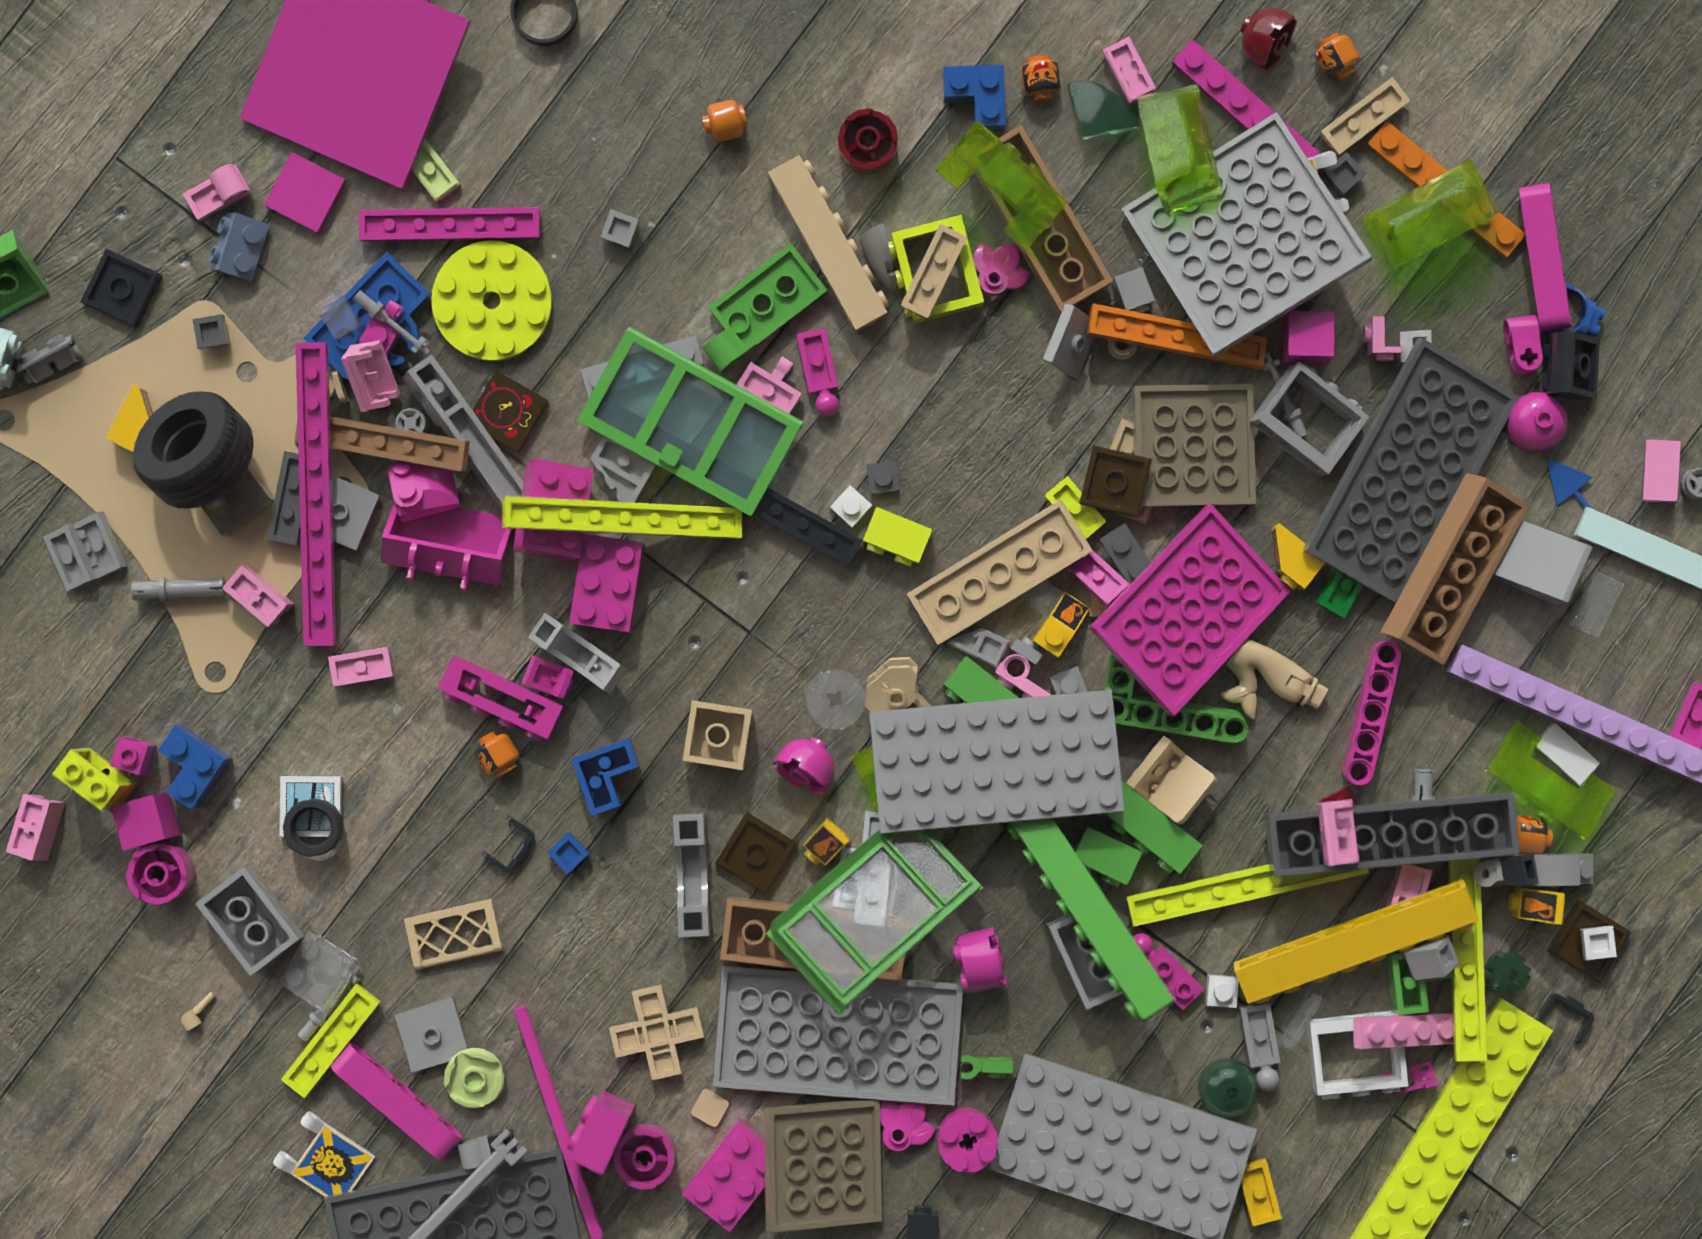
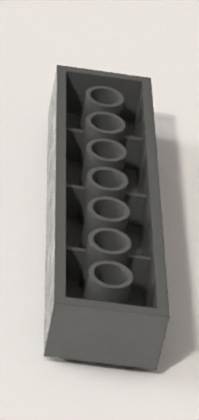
M1510 792L1352 806L1359 862L1332 866L1324 864L1318 809L1264 814L1270 874L1273 876L1520 854L1514 793Z

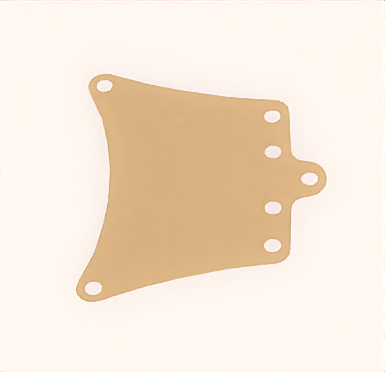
M207 300L197 301L143 337L87 366L51 382L0 399V411H10L15 418L11 429L0 430V443L39 463L71 488L96 512L104 511L111 529L135 556L151 581H158L159 578L186 580L224 577L226 584L241 565H249L287 597L302 577L301 533L298 546L266 540L284 451L298 454V448L295 445L297 426L296 355L282 362L267 360L215 303ZM219 314L225 315L230 345L204 350L197 349L192 319ZM243 362H251L257 368V376L251 382H243L237 376V368ZM329 367V391L331 397L334 392V384L331 375L332 371ZM133 385L147 390L153 413L169 400L189 392H212L226 399L248 422L254 438L252 459L241 480L223 497L202 507L180 509L163 502L136 474L133 452L106 438ZM331 448L332 475L337 478L347 477L351 480L352 484L368 490V485L344 453L339 449ZM227 592L225 596L168 598V601H163L179 630L198 685L211 693H219L229 689L266 625ZM211 662H220L225 667V677L219 682H211L205 675V669Z

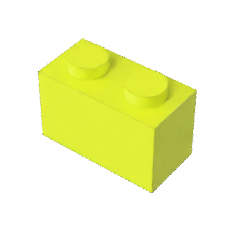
M876 507L863 542L868 544L867 550L882 556L884 551L896 555L894 561L911 567L912 562L919 564L932 529Z

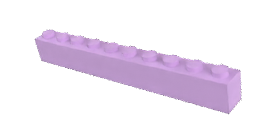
M1454 646L1443 673L1702 786L1701 749L1467 646Z

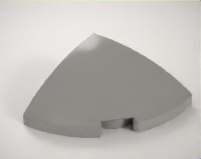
M884 224L877 225L862 234L860 237L866 258L878 279L890 292L897 291L895 273L892 271L893 264Z

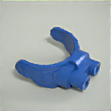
M1566 283L1567 291L1578 298L1582 309L1581 320L1577 327L1571 331L1597 337L1600 330V325H1597L1598 320H1603L1606 309L1597 307L1596 302L1588 300V297L1581 290ZM1555 331L1543 332L1547 337H1550L1551 333H1556Z

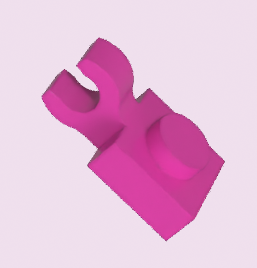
M391 300L385 307V311L389 315L388 317L394 322L398 320L404 307ZM373 318L368 323L359 342L367 343L381 340L386 356H388L400 333L385 321L382 322Z

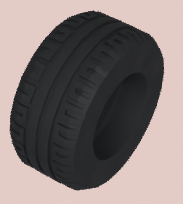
M205 391L185 393L166 402L147 419L139 431L134 444V469L140 480L167 505L180 509L202 507L223 497L241 480L252 459L254 447L253 433L248 422L220 395Z

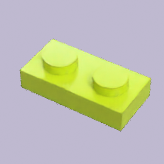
M1067 476L1045 494L1044 497L1051 505L1061 499L1083 536L1087 539L1107 521L1095 508L1079 504L1082 492Z

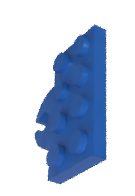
M388 252L368 270L304 337L308 343H328L329 363L348 381L349 379L341 358L350 345L361 344L359 340L371 320L368 316L369 312L353 300L360 290L377 303L379 301L382 303L384 310L390 300L404 307L396 323L415 339L419 340L420 338L418 326L411 316L431 294ZM400 334L397 340H405L408 344V349L411 351L414 345ZM391 349L387 356L390 367L401 366L407 363L404 357L395 355Z

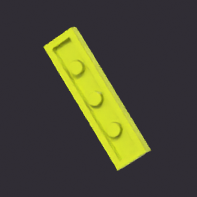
M358 983L355 984L281 1080L303 1098L307 1097L381 1001Z

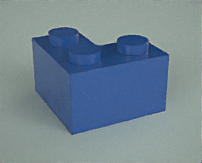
M1004 65L943 67V104L973 103L974 133L1004 132L1006 126Z
M174 725L158 749L159 752L183 767L166 793L190 809L200 808L232 760L231 756L184 725Z
M631 738L571 759L591 816L623 805L613 776L641 766Z

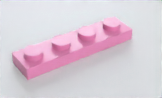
M1453 1013L1353 1017L1354 1048L1357 1049L1454 1044Z

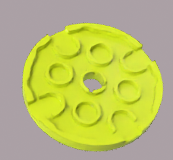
M494 240L476 242L455 252L438 272L433 285L431 299L435 322L445 339L461 353L483 361L508 360L527 351L545 332L551 317L553 304L549 280L535 258L516 245ZM491 292L500 296V304L495 309L486 308L483 302L485 297Z

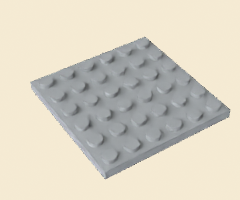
M1277 112L1122 208L1124 215L1214 357L1372 261V256Z

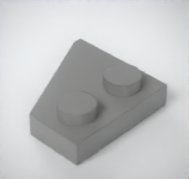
M605 436L602 437L590 458L619 502L636 503L657 466Z

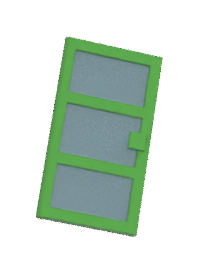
M630 326L625 330V334L576 420L751 517L799 430L803 427L802 420Z

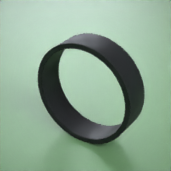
M519 0L511 1L510 13L516 30L526 41L534 45H556L564 41L576 26L578 9L576 1L571 0L573 5L572 19L561 34L549 39L531 37L520 29L516 21V7Z

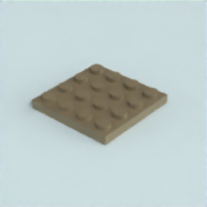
M1253 384L1147 385L1132 387L1134 454L1153 459L1142 507L1256 504L1254 426L1249 422L1254 416Z
M863 1099L764 1108L767 1232L775 1233L882 1221L880 1100Z

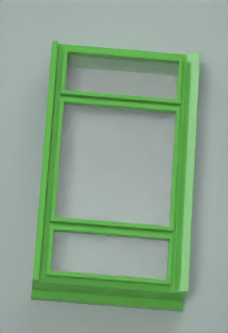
M879 829L771 922V929L766 935L840 1016L848 1009L849 1003L966 899L971 895L975 897L983 890V887L930 830L880 834Z

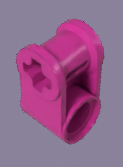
M1536 315L1504 319L1503 333L1507 344L1510 367L1516 374H1530L1541 365L1543 360L1538 318ZM1525 355L1526 358H1531V362L1527 365L1526 361H1521V356Z

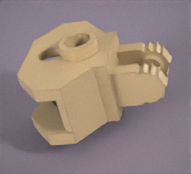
M910 657L888 659L868 677L864 706L870 712L909 709L908 706L912 703L918 708L931 707L919 693V687L916 685L918 665Z

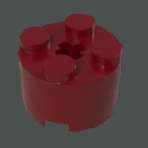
M870 108L856 110L846 117L838 134V148L840 157L847 167L858 174L869 175L881 172L895 158L898 135L896 126L890 117ZM869 136L870 140L874 138L873 146H862L863 137Z

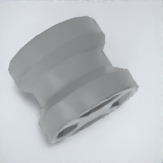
M412 408L401 411L395 423L396 428L411 429V431L427 433L429 427L426 416Z
M1702 468L1691 469L1681 477L1680 489L1686 497L1691 499L1702 498Z

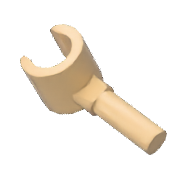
M209 992L197 1006L181 1017V1023L187 1031L202 1023L197 1014L202 1012L216 997L212 992Z

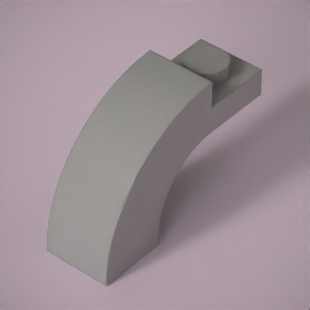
M547 613L543 614L528 636L537 645L571 666L609 694H611L627 670L604 651Z
M1593 853L1534 854L1539 884L1528 886L1594 884ZM1525 854L1492 856V859L1505 858V857H1511V856H1517V855H1525ZM1514 879L1508 880L1503 885H1515Z

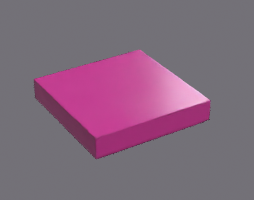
M291 152L264 205L319 234L346 180Z

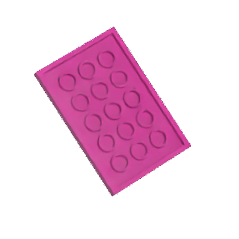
M1208 504L1100 615L1089 629L1169 716H1175L1290 593V590L1212 504Z

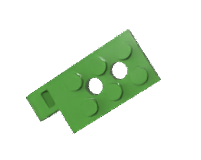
M790 243L708 306V309L725 330L707 342L702 349L718 370L723 372L826 294L828 290L792 243ZM782 278H790L795 284L793 291L788 294L781 293L777 289L778 281ZM759 296H766L771 301L770 308L765 312H759L753 307L754 300Z

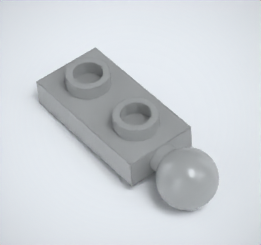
M1269 1002L1241 1006L1239 1011L1249 1067H1259L1255 1077L1258 1088L1265 1092L1273 1091L1278 1087L1280 1078L1278 1073L1271 1068V1064L1280 1063L1271 1005Z

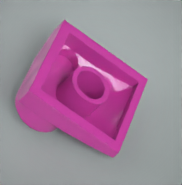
M395 460L390 465L388 472L393 499L402 523L460 507L453 470Z

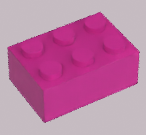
M535 458L526 463L521 497L589 500L593 470ZM516 529L513 552L573 562L580 559L584 532Z
M584 534L581 556L578 561L570 624L632 633L645 548L643 542Z
M604 1090L601 1091L598 1097L593 1095L580 1119L585 1124L580 1122L568 1144L567 1149L572 1151L569 1160L599 1174H603L635 1105Z
M739 1117L683 1188L681 1195L728 1232L732 1230L765 1187L764 1136Z

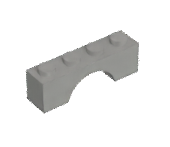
M705 813L674 814L673 832L677 866L678 938L709 936L711 931Z

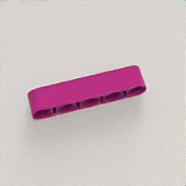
M1550 182L1519 188L1541 332L1570 328L1572 323Z
M1379 641L1375 643L1368 654L1341 768L1343 779L1353 785L1367 784L1374 774L1401 660L1400 647L1392 641ZM1383 646H1387L1392 652V657L1387 663L1382 662L1378 656V652ZM1377 675L1381 676L1385 681V686L1380 692H1376L1371 685L1372 679ZM1371 704L1378 710V716L1374 721H1368L1364 715L1366 707ZM1362 734H1367L1371 739V745L1365 751L1361 750L1357 744L1358 738ZM1356 763H1360L1364 768V774L1358 780L1353 779L1350 774L1352 766Z
M350 1042L331 1064V1069L341 1079L436 1159L444 1161L463 1139L462 1134L356 1044Z

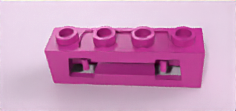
M452 656L438 687L439 690L444 691L443 697L457 704L461 700L472 704L470 710L487 717L488 712L499 717L498 723L511 729L518 725L526 729V736L539 742L542 741L543 737L551 739L565 709V705L458 656ZM468 671L481 677L480 682L523 702H529V700L544 706L545 709L541 710L534 705H528L524 715L537 720L536 723L522 718V713L483 695H472L461 690L462 686L473 691L476 690L479 680L467 676L466 672Z

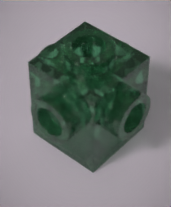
M1497 950L1495 954L1489 957L1484 966V977L1491 981L1488 986L1502 995H1505L1507 991L1516 995L1518 990L1523 991L1528 985L1531 978L1528 974L1531 968L1524 965L1526 959L1518 953L1510 950L1507 954ZM1513 968V972L1511 973L1509 978H1507L1506 972L1509 969Z

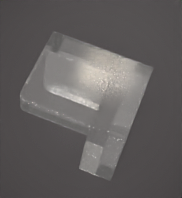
M339 290L313 305L318 316L324 320L335 339L343 337L362 325L345 295Z

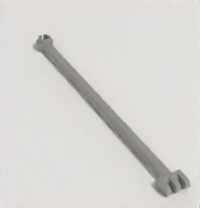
M505 1129L490 1144L495 1151L408 1239H430L506 1161L512 1166L527 1149L522 1146L514 1154L511 1149L519 1141L514 1137L505 1145L502 1141L510 1134Z

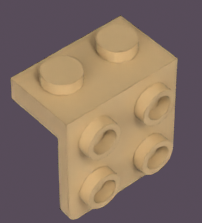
M1163 736L1126 783L1174 822L1183 824L1216 784L1217 778L1187 756L1172 741Z

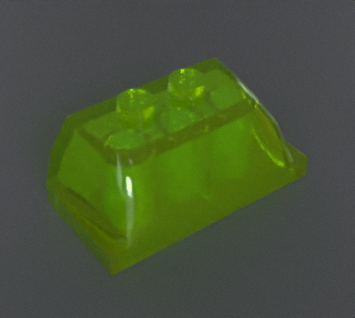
M1198 84L1172 91L1138 96L1137 103L1154 180L1164 212L1169 213L1224 198Z
M1469 159L1363 216L1362 219L1388 269L1393 270L1498 214L1499 211L1472 160Z

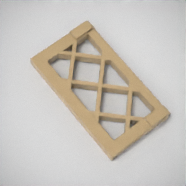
M493 899L404 919L415 970L503 951L504 945L499 931ZM485 909L486 920L483 925L468 916L469 913ZM455 915L462 917L454 931L439 923L442 918ZM465 919L480 928L471 943L457 935ZM430 921L433 925L425 938L418 935L416 924ZM436 926L451 935L442 950L427 941ZM485 931L490 935L492 945L478 948L475 946V943L482 932ZM454 937L469 946L466 951L452 954L445 952ZM426 944L439 952L438 957L423 960L421 950Z

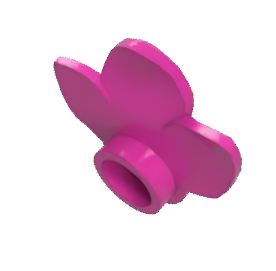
M981 243L974 253L973 261L975 269L979 273L980 288L985 294L996 296L1003 293L1005 289L1017 290L1027 282L1030 273L1018 267L1020 252L1017 245L1004 244L994 252L987 245ZM989 277H996L999 282L992 283L989 281Z
M882 1100L880 1104V1123L884 1127L882 1140L888 1149L896 1152L903 1151L910 1144L922 1145L931 1138L935 1128L923 1121L926 1112L925 1103L903 1102L900 1105L897 1101ZM895 1130L902 1132L903 1139L901 1141L893 1139L892 1134Z

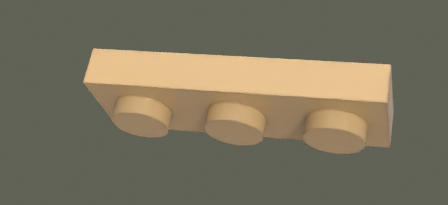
M1392 77L1321 130L1319 134L1338 157L1411 100Z
M942 224L939 225L901 303V308L928 320L967 240V236Z

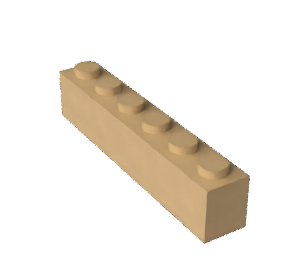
M800 155L769 171L768 177L855 333H858L887 316L885 308L889 307V303L881 290L876 293L871 284L875 278L867 264L861 266L856 256L860 254V251L852 238L847 240L842 230L846 227L838 212L832 214L827 204L831 202L830 197L823 186L818 188L814 182L813 177L817 175L809 160L803 162Z

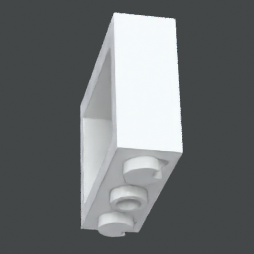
M1383 1011L1306 1019L1313 1092L1318 1096L1322 1095V1099L1326 1100L1340 1098V1093L1352 1092V1096L1359 1097L1370 1095V1090L1382 1089V1093L1400 1092V1087H1407L1408 1078L1404 1047H1390L1393 1074L1323 1081L1318 1034L1354 1031L1353 1017L1397 1015L1396 1013Z

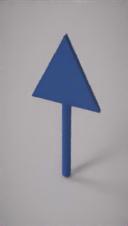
M1546 457L1557 506L1573 494L1584 508L1589 507L1593 509L1578 491L1581 486L1593 477Z

